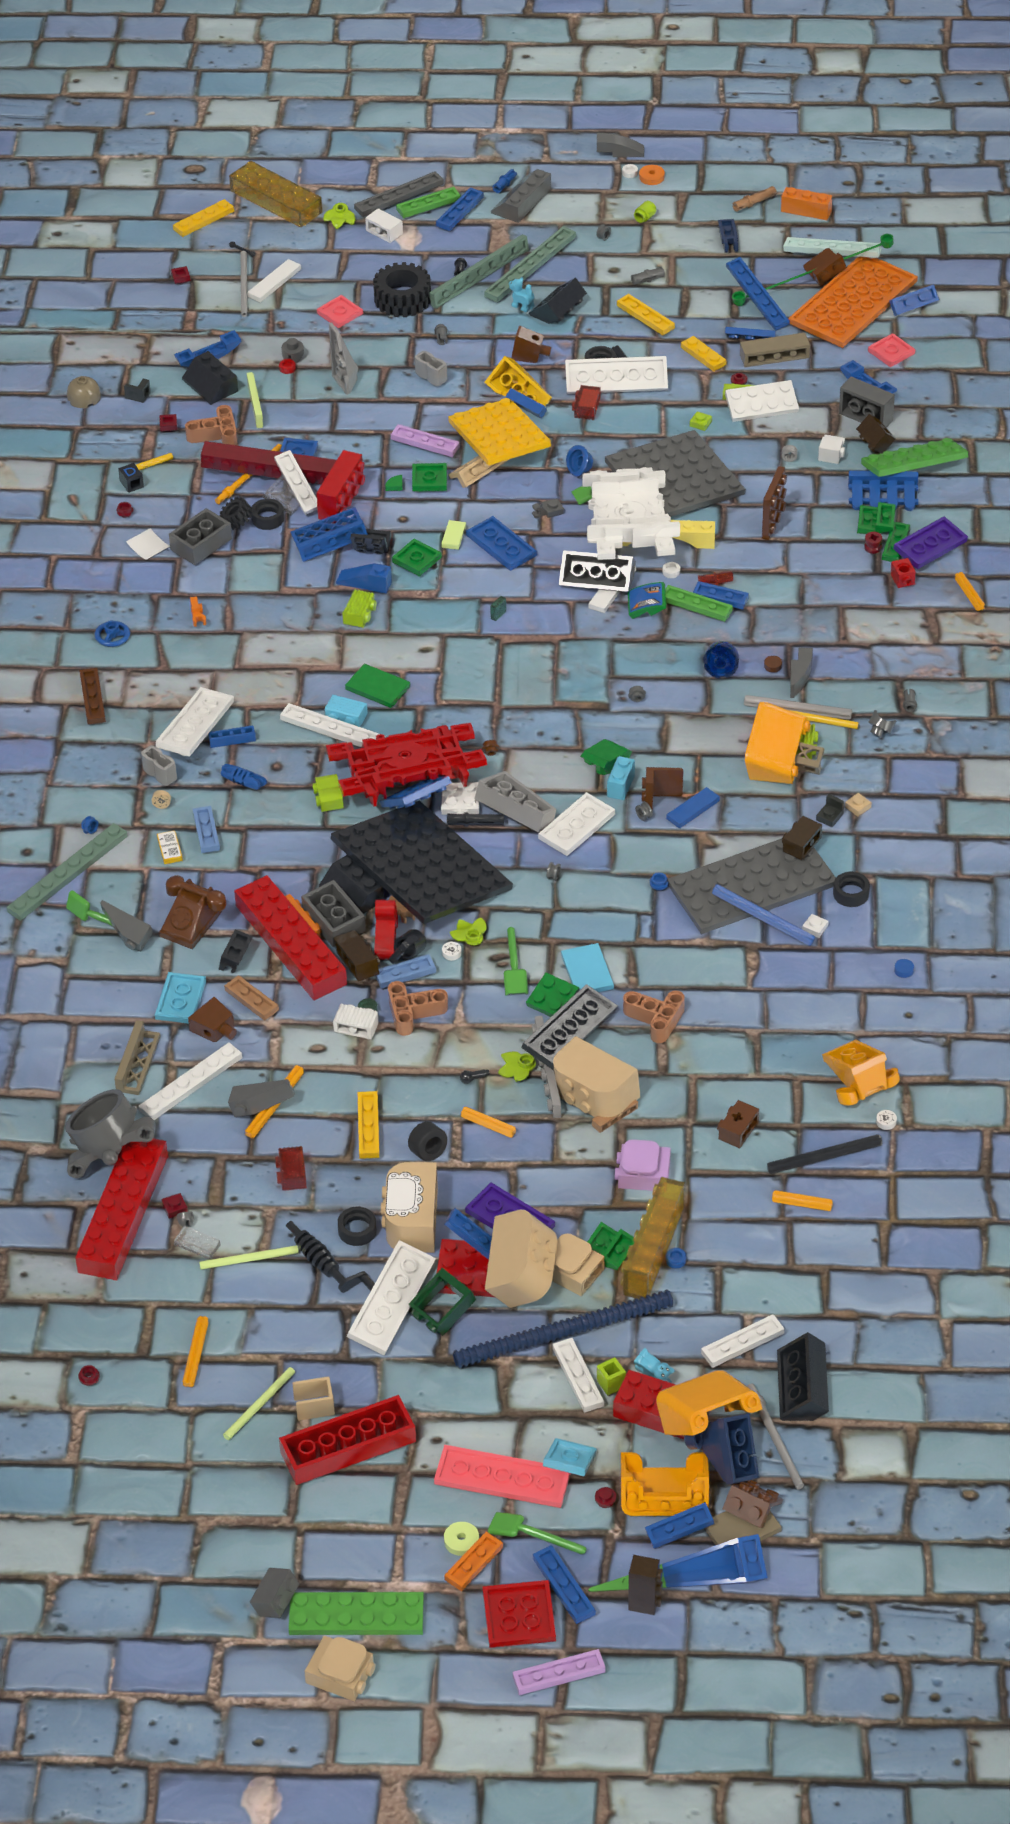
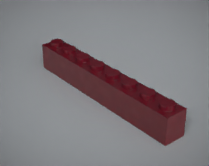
M204 441L201 452L202 468L285 479L274 458L284 452ZM293 454L308 483L322 485L336 462L335 459Z

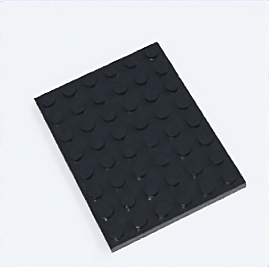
M420 800L416 801L412 806L397 808L331 833L330 839L423 924L512 890L513 883Z

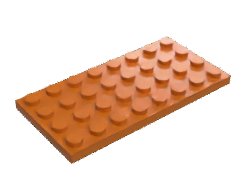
M857 257L846 269L834 277L788 319L791 325L844 348L891 306L889 300L902 296L918 281V276L878 258Z

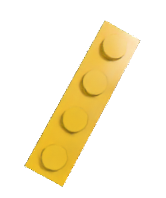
M223 199L173 224V230L184 237L233 213L234 206Z
M627 294L617 300L619 308L661 335H665L675 329L674 322L632 295Z
M377 1091L357 1092L359 1159L380 1158Z

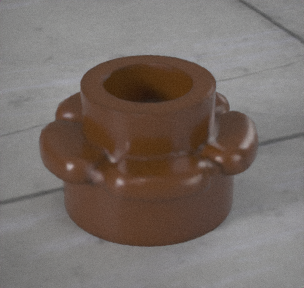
M487 740L483 743L482 751L487 756H493L499 751L500 747L497 745V741Z

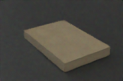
M727 1511L714 1516L715 1524L704 1528L715 1545L759 1534L760 1541L782 1531L781 1525L771 1511H769L762 1528Z

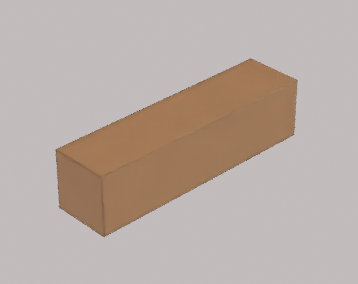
M635 1099L623 1112L616 1116H596L592 1119V1126L599 1133L603 1132L638 1109V1101Z

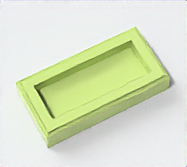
M449 520L442 540V548L459 550L466 529V522Z

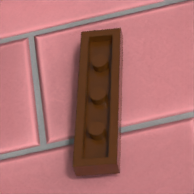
M98 669L79 670L87 724L104 723L106 720Z

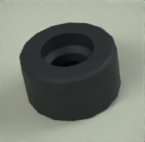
M428 1121L414 1127L408 1138L410 1151L424 1161L437 1159L442 1155L447 1146L445 1131Z

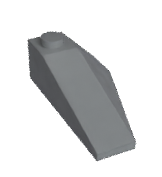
M329 323L332 377L344 393L349 395L357 381L359 369L339 331L333 323Z

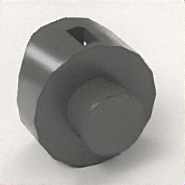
M289 338L282 344L283 359H292L295 363H298L304 355L303 343L296 338Z
M874 710L873 715L868 721L873 726L870 732L878 737H882L884 732L890 734L897 722L896 720H883L878 715L877 710Z

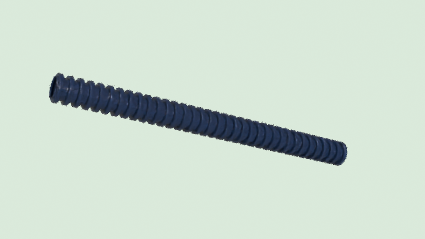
M666 1289L664 1292L659 1291L658 1294L652 1293V1296L646 1295V1298L642 1296L639 1300L635 1298L633 1301L628 1300L627 1303L622 1302L621 1305L617 1303L614 1307L610 1305L608 1309L603 1307V1310L597 1309L596 1312L591 1311L590 1314L586 1312L584 1315L579 1314L578 1317L572 1316V1319L566 1318V1321L562 1319L559 1323L555 1321L553 1324L548 1323L547 1326L541 1325V1328L537 1326L534 1330L530 1328L528 1331L523 1330L522 1333L516 1332V1335L510 1334V1337L504 1336L503 1339L499 1337L496 1341L495 1339H492L491 1342L485 1341V1344L479 1343V1346L474 1344L472 1348L469 1346L465 1350L460 1348V1351L454 1350V1362L460 1369L463 1365L467 1367L468 1364L474 1365L475 1362L480 1363L481 1360L487 1361V1358L491 1360L494 1356L498 1358L500 1355L505 1356L506 1353L512 1354V1351L516 1353L518 1349L523 1351L525 1347L530 1349L531 1346L536 1347L537 1344L543 1345V1342L547 1344L550 1340L554 1342L556 1339L561 1340L562 1337L568 1338V1335L574 1336V1333L578 1335L581 1331L585 1333L587 1330L592 1331L593 1328L599 1329V1326L605 1327V1324L609 1326L612 1322L616 1324L618 1321L623 1322L624 1319L629 1320L630 1317L634 1319L637 1315L641 1317L642 1314L648 1315V1312L660 1311L661 1308L663 1310L667 1309V1307L672 1308L674 1303L671 1292Z

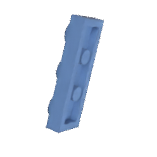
M211 806L194 808L193 816L201 853L219 851L220 845Z
M428 954L380 968L379 975L375 977L382 989L388 987L394 981L406 982L436 973V967Z

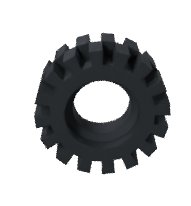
M235 497L234 500L230 499L229 503H225L226 506L221 508L223 511H220L221 515H219L230 522L231 529L235 530L236 528L239 529L240 525L244 526V523L249 521L248 518L252 517L253 510L244 498Z

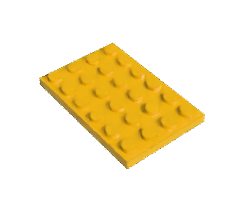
M503 398L494 403H487L484 406L473 407L467 411L457 412L454 415L448 416L449 423L488 466L551 447V440L509 398Z

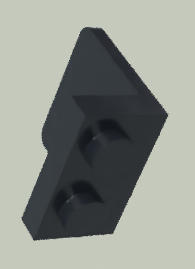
M366 529L368 535L353 533L350 535L353 548L357 552L389 553L391 531Z

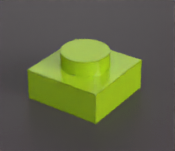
M697 411L691 418L689 426L705 431L712 422V416Z

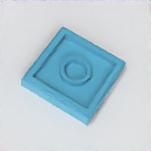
M555 1438L543 1460V1466L585 1476L596 1455L597 1448Z

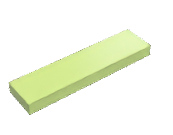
M249 372L247 373V384L257 428H263V416L254 374Z

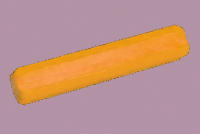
M963 572L956 573L955 580L977 611L983 610L985 603Z
M464 1107L461 1111L462 1118L512 1138L516 1133L515 1126L469 1107Z
M774 1190L772 1195V1201L775 1203L831 1211L833 1200L828 1198Z

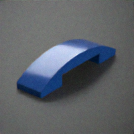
M233 330L220 335V341L194 352L188 348L174 354L181 366L189 367L194 357L209 351L219 359L235 349L242 341L236 331Z
M854 360L840 366V370L847 379L854 377L890 393L897 392V388L888 382L881 384L864 373V367Z

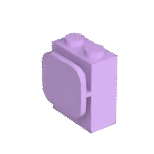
M628 1140L625 1144H622L621 1152H617L616 1162L620 1165L619 1168H615V1180H618V1188L667 1192L671 1148L659 1147L656 1142L645 1140Z

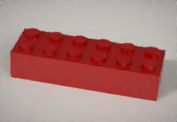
M396 1395L279 1437L280 1453L295 1484L299 1485L416 1442L415 1425L400 1396Z

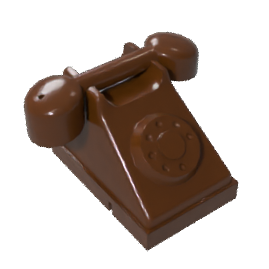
M175 875L167 879L166 893L169 896L177 897L159 931V937L193 950L221 914L222 910L226 908V897L221 891L213 890L212 887H209V889L194 884L191 879L184 882L183 877Z

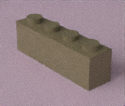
M805 333L740 342V357L744 368L806 359L810 356V344Z

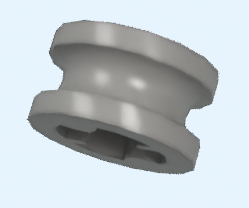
M793 445L784 446L782 449L783 460L787 462L795 461L797 458V448Z

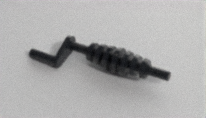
M289 1221L286 1224V1227L295 1236L294 1242L298 1245V1248L309 1263L318 1268L325 1276L333 1277L339 1283L338 1289L342 1293L347 1292L361 1282L370 1291L372 1290L375 1283L368 1277L365 1271L345 1278L338 1271V1263L324 1244L307 1230L301 1231L293 1221Z

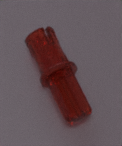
M732 571L698 575V581L715 585L732 582L734 579Z

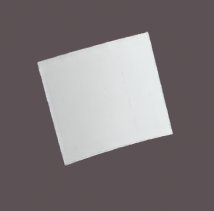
M151 528L126 541L145 560L170 547Z

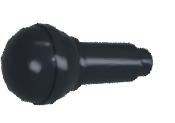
M488 1069L473 1072L464 1070L460 1074V1081L464 1084H469L474 1079L486 1077L490 1073Z

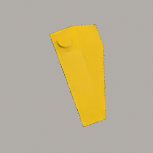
M507 356L502 358L485 381L494 392L506 396L512 388L544 406L552 399L522 366Z

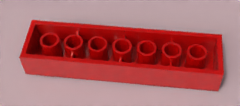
M268 875L234 890L236 907L314 1001L347 985L346 968Z
M153 1138L149 1142H129L122 1146L118 1160L113 1167L75 1257L78 1273L117 1281L168 1158L166 1141Z

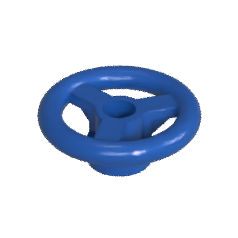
M107 621L99 625L95 630L96 641L107 647L122 645L130 637L129 627L120 621ZM103 629L107 635L104 640L100 637V632ZM117 636H123V638H121L120 640L111 641L113 638H116Z

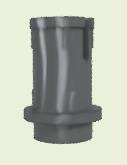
M438 324L434 329L437 335V343L445 345L448 342L446 335L447 327L444 324Z
M908 689L904 691L903 708L907 712H913L917 708V702L915 701L916 693L913 689H909V694Z

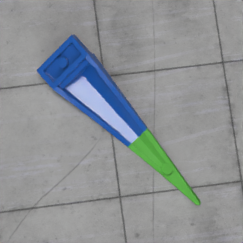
M759 1534L736 1538L660 1564V1569H663L662 1588L744 1584L768 1578ZM629 1575L591 1587L588 1591L629 1590Z

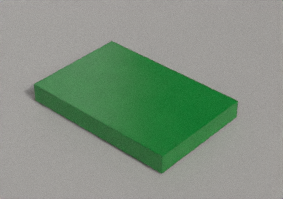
M365 663L345 684V690L389 708H392L410 688L409 681Z

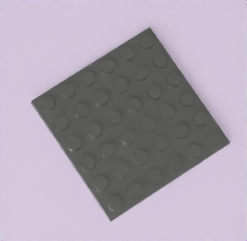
M695 430L605 456V463L613 472H616L618 469H641L643 467H652L653 471L664 470L665 487L659 488V493L663 494L665 514H668L670 517L745 495L746 489Z

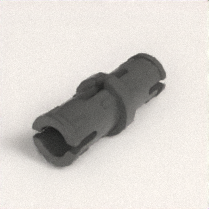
M662 267L652 270L646 269L644 272L631 275V281L633 285L646 281L651 282L656 278L664 277L665 272Z

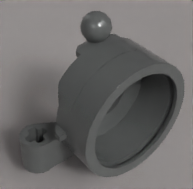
M107 1090L90 1098L72 1113L65 1125V1131L71 1138L69 1139L70 1143L76 1145L79 1149L68 1158V1175L72 1178L82 1177L89 1164L98 1158L102 1159L106 1165H114L118 1160L117 1154L121 1152L123 1145L129 1142H149L154 1138L155 1121L146 1116L134 1121L137 1107L129 1103L121 1090Z

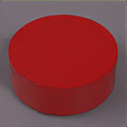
M284 359L279 363V370L283 374H291L296 370V363L292 359Z

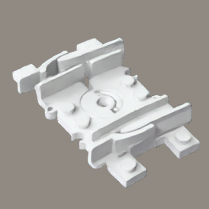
M643 467L641 469H618L616 472L611 473L597 470L582 475V486H591L592 499L588 501V508L593 510L594 518L591 519V525L587 526V542L597 544L598 560L615 559V548H622L623 542H631L633 548L655 546L657 556L675 555L672 537L680 536V522H671V517L665 514L663 508V494L659 493V488L665 487L664 470L653 471L652 467Z

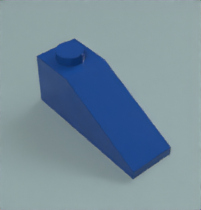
M373 563L341 570L336 584L387 594L392 583L391 566Z

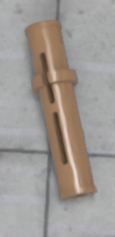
M771 186L753 195H746L742 199L733 202L732 207L736 212L747 207L750 208L758 202L776 196V188Z

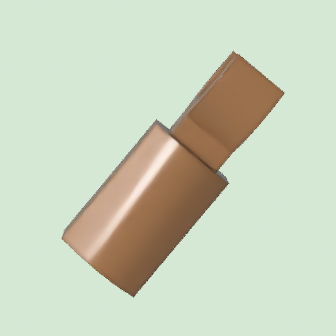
M390 896L389 900L396 901L398 915L401 916L402 923H407L406 917H411L415 920V916L393 896Z

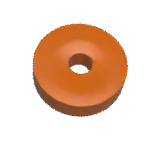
M646 165L639 171V179L646 185H657L664 181L665 171L658 165Z

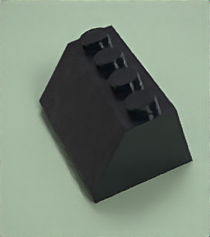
M807 1332L777 1350L780 1420L814 1421L829 1412L825 1342Z

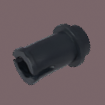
M457 258L455 260L454 276L463 272L467 267V262L464 258Z

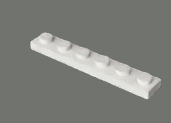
M290 703L280 714V720L347 743L352 742L353 745L362 747V739H376V735L379 734Z
M227 1043L140 1104L139 1111L146 1117H150L153 1120L157 1119L242 1059V1052L231 1043Z

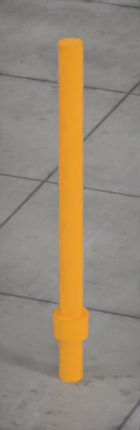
M277 444L271 450L280 452L282 445ZM243 474L232 485L224 488L222 493L215 499V502L220 504L226 498H230L234 491L252 475Z

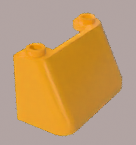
M768 702L759 703L745 753V765L749 780L793 784L794 777L798 775L795 757L801 735H805L806 732L810 731L811 726L806 716Z
M723 1370L712 1371L659 1392L656 1399L665 1435H696L705 1431L708 1426L707 1412L721 1406L725 1407V1412L744 1410L747 1413H754L762 1410L758 1394Z
M621 1452V1507L625 1514L630 1516H673L705 1502L709 1508L708 1458L704 1452L691 1453L686 1459V1467L643 1468L642 1458L639 1454Z

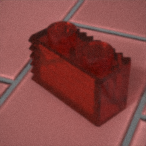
M581 385L580 389L576 390V401L572 403V411H574L575 418L595 419L601 399V387Z
M303 1147L279 1148V1156H275L276 1168H280V1172L276 1173L277 1183L282 1184V1191L307 1188Z

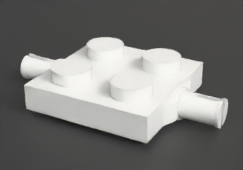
M458 778V783L447 785V789L442 791V815H447V813L464 814V812L479 814L480 802L474 799L478 782H467V787H463Z

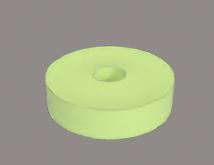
M468 1522L453 1523L444 1533L446 1549L457 1556H463L479 1539L478 1530Z

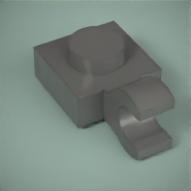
M557 498L532 505L535 510L532 512L534 518H539L543 515L550 518L564 514V508Z

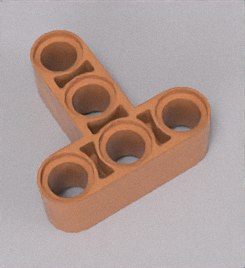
M228 405L217 407V417L188 421L185 424L186 440L189 443L221 440L223 444L237 445V431L231 407Z
M400 981L391 982L388 986L389 1005L395 1028L399 1035L407 1036L413 1032V1019L442 1015L448 1011V994L443 989L407 994L404 983Z
M677 990L669 992L664 1001L635 991H629L623 996V1013L630 1018L650 1024V1037L655 1043H663L668 1039L684 1013L685 996Z

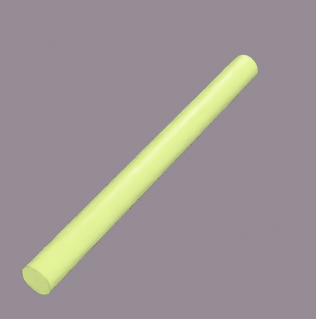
M295 1245L200 1261L199 1264L200 1270L298 1254L299 1252L298 1246Z
M289 1367L223 1434L224 1438L230 1440L295 1374V1370Z

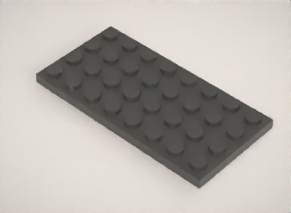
M781 838L668 878L667 880L669 888L701 934L753 916L713 895L712 891L716 884L768 911L832 888L836 877L814 847L803 860H800L783 852Z

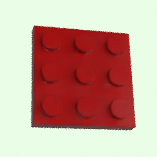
M442 1239L437 1273L443 1268L469 1288L474 1296L494 1297L485 1290L489 1260L464 1240ZM446 1285L439 1291V1293L456 1294Z
M549 1580L482 1586L489 1648L556 1641Z

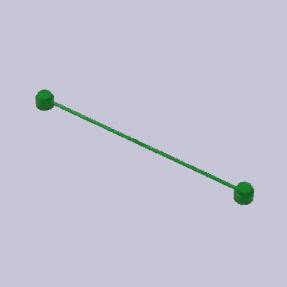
M883 234L880 237V244L846 256L843 259H848L881 245L886 249L891 248L894 244L893 235ZM813 270L797 275L780 283L774 284L765 289L768 290L778 285L794 280L796 278L802 277L804 275L812 273ZM736 291L732 295L733 303L736 306H742L749 296H745V293L742 291Z

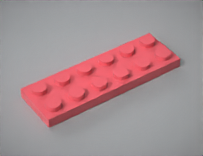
M444 1444L434 1484L561 1508L571 1473L544 1467L541 1462Z

